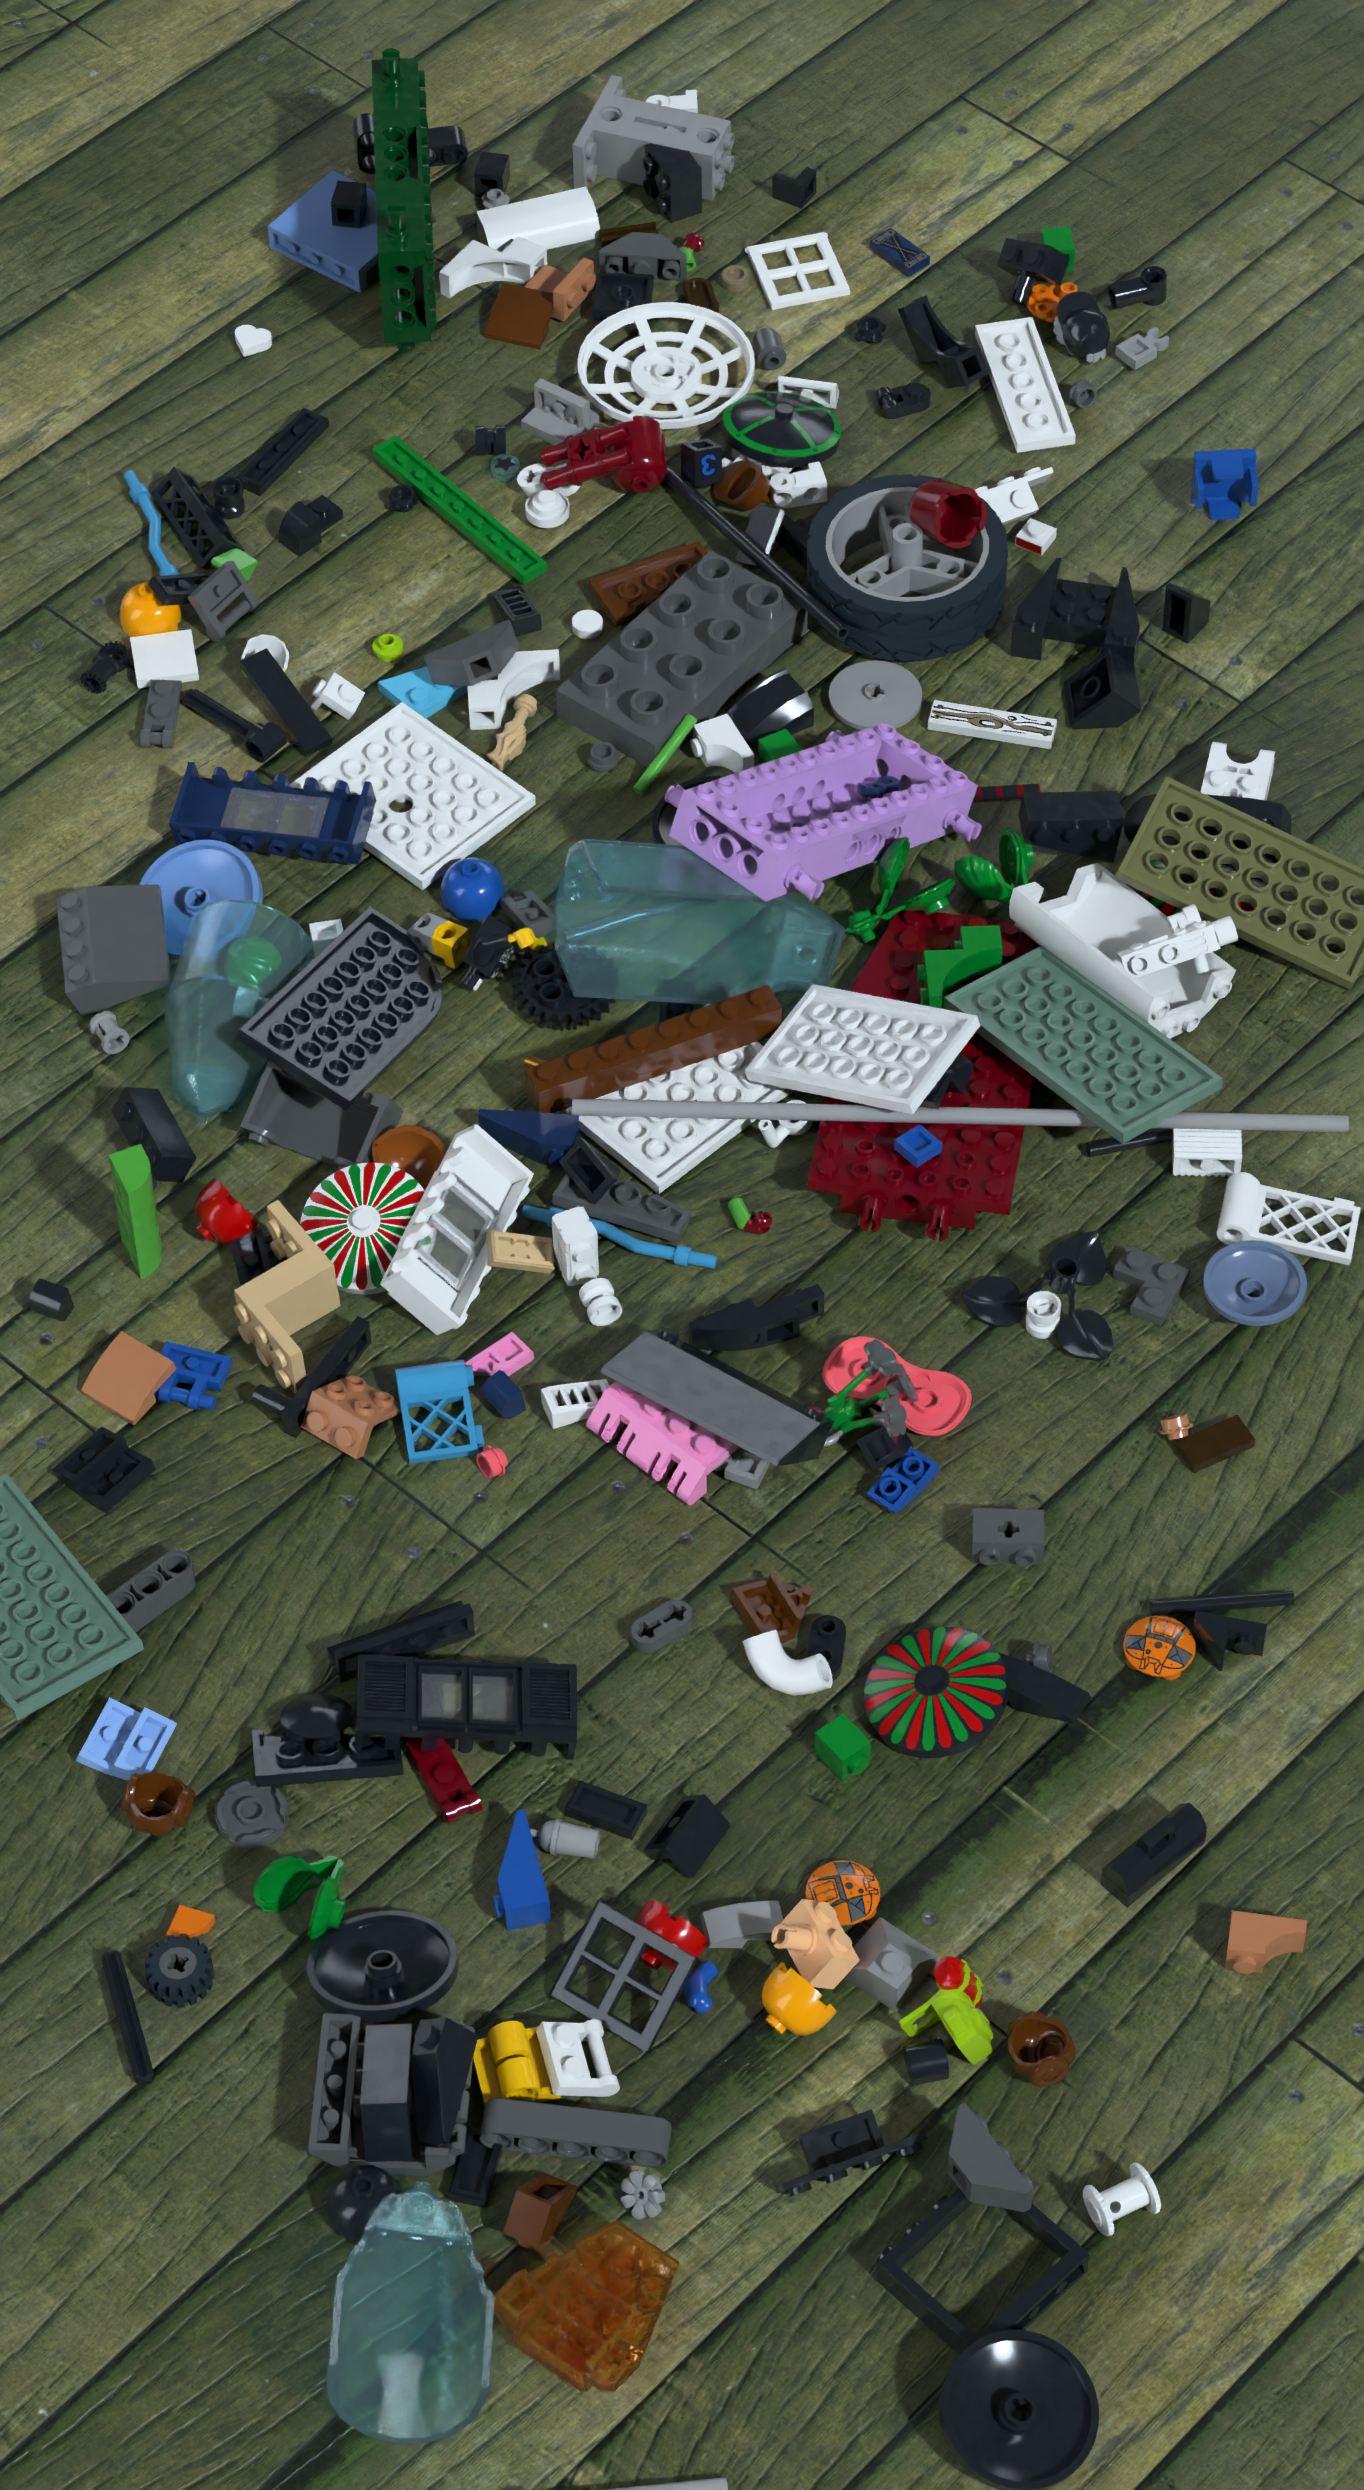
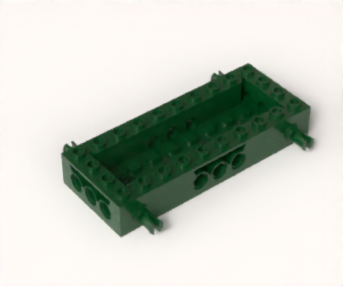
M389 48L382 52V59L371 60L378 263L384 343H397L399 350L410 351L415 347L414 342L432 341L431 329H437L436 311H430V309H436L433 271L434 254L432 252L433 233H431L433 227L425 88H420L425 87L424 69H418V58L400 59V52L397 49Z

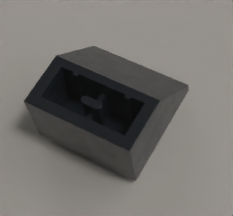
M652 143L646 144L645 157L643 158L646 180L643 181V187L647 196H651L656 202L659 212L661 214L664 213L671 223L702 213V168L690 152Z

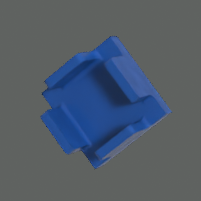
M1255 448L1194 452L1191 501L1192 504H1195L1196 509H1202V504H1207L1210 520L1239 519L1240 509L1238 502H1249L1250 506L1257 505L1258 479L1256 474L1257 456Z

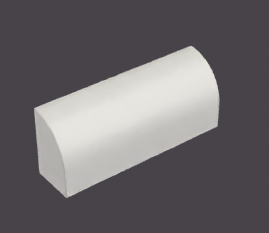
M586 186L476 211L477 234L482 244L500 252L518 236L547 250L599 238V220L594 202Z

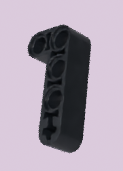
M364 113L357 116L353 122L355 151L359 169L366 174H375L373 114ZM460 127L428 128L427 138H429L428 157L430 167L458 164L467 158L468 149L465 135Z

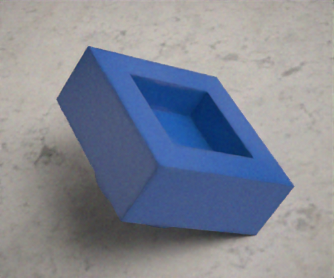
M919 1124L894 1140V1150L917 1168L942 1152V1142Z

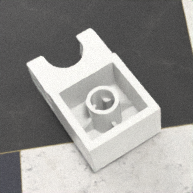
M1212 742L1201 793L1205 795L1267 800L1274 768L1275 751L1261 749L1254 761L1241 764L1229 759L1226 753L1227 744Z

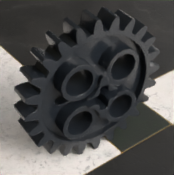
M567 941L565 946L560 948L557 942H553V949L550 950L541 945L540 954L529 951L530 960L521 958V967H515L514 969L515 977H512L513 1000L517 1001V1009H524L525 1018L534 1015V1024L536 1025L543 1020L546 1021V1029H550L554 1023L559 1025L560 1031H563L566 1024H570L573 1030H577L578 1022H582L588 1027L590 1026L589 1018L592 1017L600 1021L601 1012L609 1013L610 1004H615L616 1002L615 994H618L617 971H613L612 961L606 962V955L604 953L596 956L595 947H591L587 951L583 950V943H579L576 948H571L570 941Z

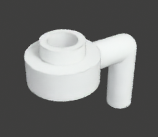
M791 1100L787 1102L795 1104H806L804 1101L801 1100ZM760 1120L758 1126L767 1145L775 1148L789 1134L800 1135L808 1131L813 1121L800 1120L793 1123L795 1120H779L780 1125L774 1129L770 1120Z

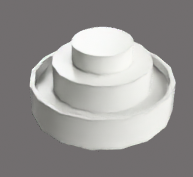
M542 490L532 494L526 500L525 514L531 524L540 528H553L563 524L569 518L570 504L564 494L555 490Z

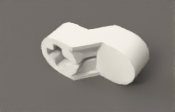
M541 463L530 465L519 473L517 482L523 492L530 497L538 491L548 490L544 485L543 473L567 466V464L556 467H546ZM571 484L554 490L567 497L574 494L580 486Z

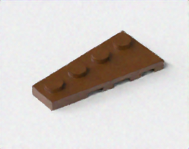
M697 541L590 579L589 589L614 626L618 627L644 611L706 555L707 552L700 542Z

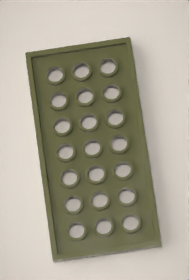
M1165 777L1115 875V879L1180 910L1183 907L1195 904L1201 920L1206 922H1213L1230 916L1239 938L1351 990L1364 964V905L1355 904L1350 896L1357 895L1364 899V869L1172 778ZM1174 813H1185L1190 820L1186 822L1180 821L1175 817ZM1212 826L1217 829L1219 834L1215 836L1209 835L1204 831L1203 827ZM1171 836L1178 844L1168 845L1162 840V837ZM1242 840L1247 844L1248 848L1239 849L1233 844V841ZM1200 850L1206 854L1207 858L1197 859L1192 855L1191 851ZM1262 855H1273L1277 859V863L1266 862ZM1159 860L1165 865V869H1155L1149 861ZM1221 864L1232 865L1236 872H1225L1221 868ZM1295 867L1301 868L1306 872L1307 876L1298 877L1291 869ZM1188 874L1193 877L1195 882L1185 883L1180 879L1179 875ZM1260 878L1266 886L1256 887L1251 883L1250 879ZM1327 881L1332 883L1336 890H1325L1321 882ZM1218 888L1223 892L1224 897H1214L1208 889ZM1283 891L1289 892L1294 896L1295 900L1286 901L1279 893ZM1248 902L1254 910L1244 911L1239 907L1238 903ZM1309 906H1319L1323 909L1324 915L1313 914ZM1277 916L1282 920L1283 925H1273L1267 917ZM1338 920H1348L1353 924L1354 928L1345 929L1339 924ZM1301 929L1307 930L1313 938L1309 940L1303 939L1298 935L1297 931ZM1327 944L1338 945L1342 953H1332L1327 948Z

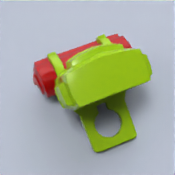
M947 1956L941 1958L934 1969V1976L940 1990L925 2004L901 2019L898 2023L907 2035L912 2038L941 2020L960 2051L975 2065L993 2052L991 2046L993 2032L990 2022L980 2009H977L982 2004V1986L984 1985L977 1975L971 1973L972 1970L965 1960ZM928 2015L922 2022L912 2025L918 2018Z

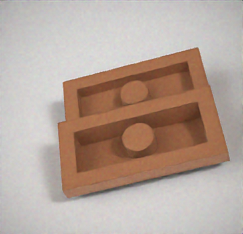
M121 1331L95 1364L81 1392L82 1395L135 1425L157 1402L154 1393L176 1371V1367L172 1360Z

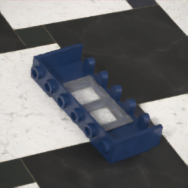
M188 762L169 821L176 844L195 840H217L228 843L245 852L258 851L278 856L294 855L313 860L359 864L376 804V797L371 782L365 781L361 795L351 794L348 783L342 780L336 781L334 792L321 791L318 781L313 777L305 779L303 789L290 787L287 777L283 774L275 775L273 785L260 784L257 774L251 770L245 771L243 782L230 781L227 771L222 767L214 769L213 779L199 777L195 762Z

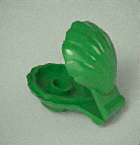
M1008 827L1001 833L998 855L1004 877L1013 883L1015 887L1028 884V867L1033 865L1034 853L1032 845L1024 843L1019 834ZM969 855V857L962 856L960 859H956L954 863L955 876L965 891L980 899L1001 900L1010 905L1014 887L1005 882L1000 871L991 862L975 855Z
M906 836L891 843L879 862L877 878L883 897L876 911L885 920L890 919L899 911H918L924 909L926 915L931 914L950 904L947 895L955 885V878L943 879L900 902V905L887 910L909 852L910 842Z
M293 1855L275 1859L263 1868L254 1883L253 1895L255 1897V1904L266 1913L280 1912L293 1905L306 1890L320 1887L308 1927V1937L311 1942L316 1941L329 1927L338 1929L342 1921L346 1900L339 1898V1887L344 1862L334 1855H328L325 1859L308 1863L299 1856L295 1857Z

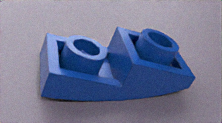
M910 1447L908 1452L903 1455L892 1470L888 1467L866 1493L867 1497L893 1514H897L931 1482L940 1471L939 1465Z

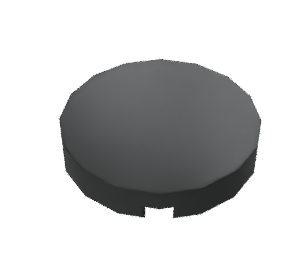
M256 1780L242 1781L230 1786L224 1792V1796L220 1801L218 1800L215 1806L216 1827L222 1838L233 1846L244 1849L262 1848L275 1842L284 1833L289 1822L288 1803L282 1791L276 1787L275 1789L270 1786L256 1788Z

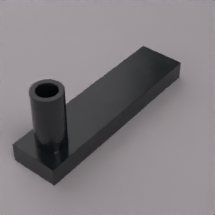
M359 1316L356 1317L293 1398L260 1384L253 1393L252 1402L281 1416L284 1433L297 1438L303 1430L301 1425L312 1391L345 1377L372 1343L369 1321Z

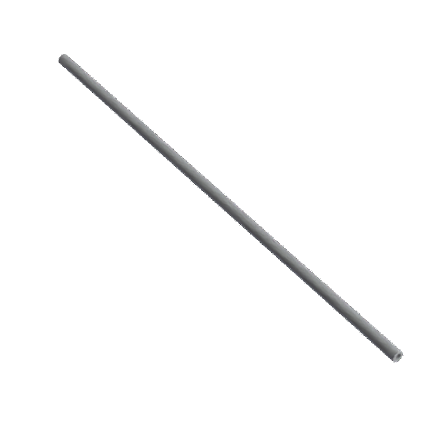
M572 1099L573 1116L1099 1127L1080 1111L1070 1109L939 1107V1109L919 1106L914 1114H908L869 1105ZM1179 1112L1152 1128L1348 1132L1349 1116Z

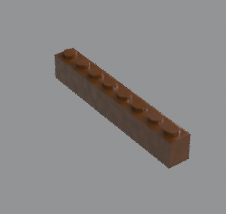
M769 985L756 988L525 1069L526 1095L536 1112L556 1113L571 1107L572 1099H595L769 1038L782 1024V1007Z

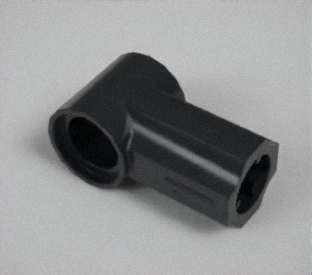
M1150 266L1141 272L1140 277L1109 285L1108 294L1114 310L1141 302L1150 306L1162 304L1166 300L1167 295L1166 271L1161 267Z

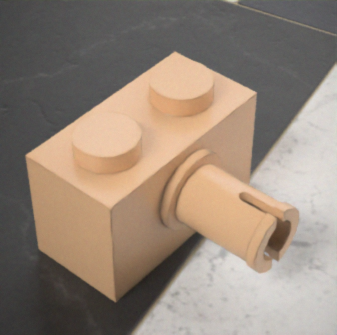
M801 1899L784 1920L774 1927L771 1934L772 1943H776L774 1947L788 1950L801 1976L813 1987L834 1989L860 1961L852 1947L851 1939L845 1934L837 1919L836 1911L829 1902Z

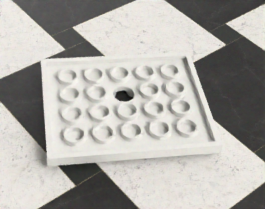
M403 702L290 784L292 788L303 789L305 779L313 777L318 781L321 791L334 792L336 781L342 780L348 783L351 794L361 795L364 782H371L376 797V804L364 848L421 890H424L445 874L453 863L466 858L536 805L535 795ZM394 800L400 803L409 800L413 803V807L406 812L398 813L392 811L389 808V804ZM307 806L312 811H316V807Z

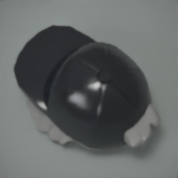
M1081 291L1064 296L1059 301L1057 308L1058 316L1055 317L1053 332L1057 335L1056 340L1060 344L1066 345L1070 354L1085 359L1091 365L1098 362L1099 359H1105L1106 349L1110 340V328L1106 316L1100 311L1095 299L1089 293Z

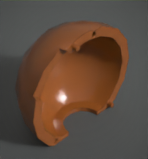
M403 1125L390 1129L372 1143L374 1163L388 1164L405 1171L417 1180L424 1191L447 1152L445 1144L435 1134L423 1129L421 1126Z

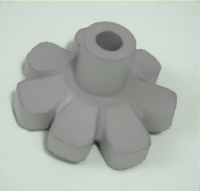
M642 2169L632 2171L629 2177L623 2179L621 2184L622 2190L628 2193L621 2197V2202L627 2209L634 2206L632 2216L637 2220L644 2219L647 2215L653 2218L660 2214L662 2209L659 2204L665 2201V2192L659 2183V2177L654 2173L645 2177Z

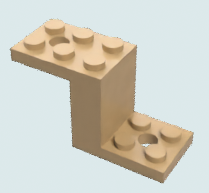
M276 1200L267 1206L269 1221L266 1222V1225L273 1240L270 1242V1247L279 1260L285 1257L287 1260L235 1289L237 1305L234 1306V1311L240 1320L241 1325L238 1326V1331L242 1339L247 1344L252 1343L256 1347L257 1355L266 1367L271 1365L275 1370V1375L280 1385L284 1389L289 1387L296 1394L307 1380L302 1350L290 1335L341 1305L334 1264L280 1201Z

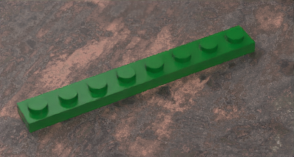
M393 436L372 448L373 459L404 485L411 486L417 496L523 585L547 572V562L397 436Z

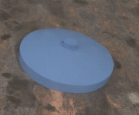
M195 840L170 849L149 867L139 884H158L160 886L168 955L173 959L181 961H204L224 954L232 943L244 939L250 933L257 922L262 908L263 889L257 870L243 852L228 843L217 840Z

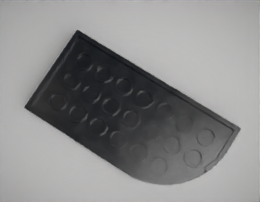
M369 907L239 1029L236 1039L334 1104L347 1110L432 1025L442 1002L440 990L442 984L441 976L437 966L431 965L424 955V946L414 936L377 910Z

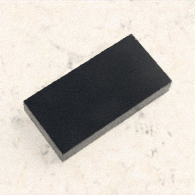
M581 1780L565 1807V1816L633 1840L647 1813V1804Z
M468 2127L465 2153L459 2156L448 2191V2200L486 2208L502 2156V2145L495 2143L493 2149L484 2146L479 2140L481 2129Z

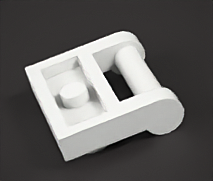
M592 2019L584 2023L541 2022L536 2029L553 2095L607 2097L616 2094L620 2090L617 2076L612 2075L602 2040L604 2030L600 2020ZM581 2041L588 2042L597 2078H591Z

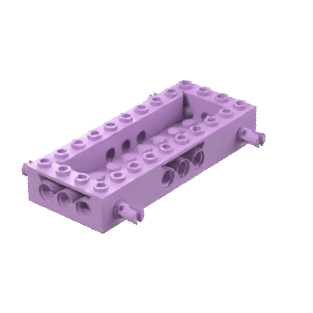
M884 723L846 736L837 729L836 733L832 731L828 735L825 743L687 790L677 783L676 788L671 785L665 794V801L677 808L669 836L765 902L796 890L807 896L811 901L813 896L817 899L824 889L823 880L880 860L890 844L899 838L908 837L910 848L953 832H957L970 842L971 838L975 840L978 837L982 828L980 823L968 817L978 785L970 781L964 773L955 771L946 765L940 757L929 754L920 748L917 742L905 738L896 732L893 726ZM881 776L895 777L900 783L899 791L883 794V798L864 797L857 790L859 782L873 784Z

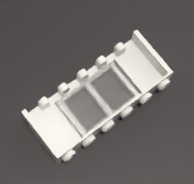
M477 1124L456 1133L438 1170L434 1172L397 1245L398 1249L380 1285L388 1291V1294L436 1335L450 1329H458L468 1317L466 1311L470 1303L478 1296L480 1292L479 1285L483 1277L492 1268V1266H488L486 1234L490 1230L506 1232L508 1226L514 1222L517 1217L516 1210L519 1203L529 1193L530 1188L528 1185L534 1173Z

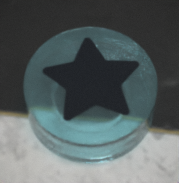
M501 454L494 457L490 462L492 478L505 483L516 480L520 473V461L518 458L510 454Z

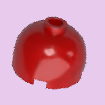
M216 1178L212 1179L196 1198L194 1214L200 1222L196 1229L209 1242L215 1238L222 1244H230V1241L239 1239L249 1232L256 1231L260 1226Z
M649 1899L635 1921L699 1958L709 1944L706 1942L708 1939L680 1915L677 1918L667 1912L670 1908L656 1900ZM648 1946L640 1959L655 1971H658L661 1966L674 1970L677 1964Z

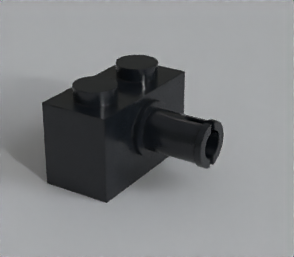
M1006 238L997 266L1017 277L1009 300L1016 304L1027 305V299L1034 281L1061 285L1070 257L1050 245Z

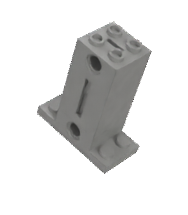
M611 75L572 145L574 189L585 186L587 188L590 182H594L596 175L643 185V181L646 180V171L643 166L645 145L652 143L689 151L702 168V199L713 201L717 191L723 189L727 172L731 173L734 167L735 158L731 155V149L735 136L734 133H731V121L626 98L622 77Z

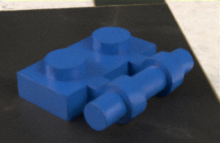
M166 1341L161 1354L174 1362L176 1371L154 1395L158 1396L160 1401L170 1403L174 1400L188 1404V1408L200 1410L203 1407L213 1410L217 1399L215 1396L205 1393L207 1389L221 1392L232 1368V1358ZM178 1382L193 1385L191 1390L176 1387Z

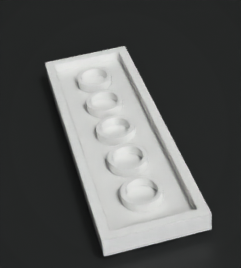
M1028 317L975 325V336L1016 452L1075 444L1076 435L1033 318Z

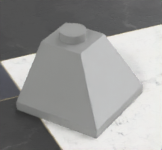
M879 1917L853 1947L860 1961L844 1979L897 2012L941 1959V1956Z

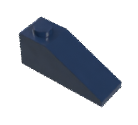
M479 1109L478 1112L479 1126L501 1146L542 1165L562 1167L559 1161L580 1138L579 1116H573L572 1114Z

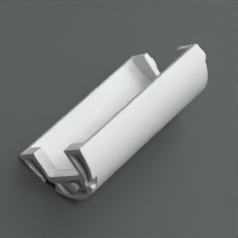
M1098 862L1078 868L1067 895L1039 903L1044 888L1036 882L1013 889L1009 905V915L1015 921L1014 925L1121 1002L1169 1039L1185 1031H1193L1217 1001L1224 998L1232 988L1231 980L1236 970L1214 952L1205 954L1210 971L1202 975H1197L1193 959L1136 979L1114 963L1113 960L1118 958L1117 953L1129 949L1131 945L1137 943L1144 944L1151 939L1172 933L1165 914L1125 883L1115 879V875Z

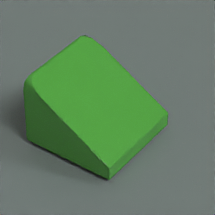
M237 548L212 558L210 562L214 567L220 568L225 562L234 561L246 581H249L258 563L256 559Z

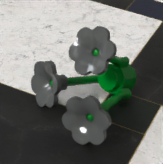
M879 1340L867 1342L864 1345V1351L868 1355V1362L864 1365L865 1369L838 1394L827 1399L829 1405L825 1407V1416L834 1421L832 1425L834 1430H842L844 1434L856 1428L875 1424L877 1427L884 1426L887 1429L888 1435L891 1438H896L906 1433L905 1421L907 1417L905 1408L900 1405L897 1395L904 1393L912 1402H916L919 1399L903 1365L896 1362L894 1352L889 1348H885ZM878 1371L886 1377L897 1374V1380L886 1385V1389L860 1402H857L853 1397L846 1398L869 1375H875ZM881 1400L882 1412L875 1413L873 1417L858 1420V1417L862 1414L861 1409Z

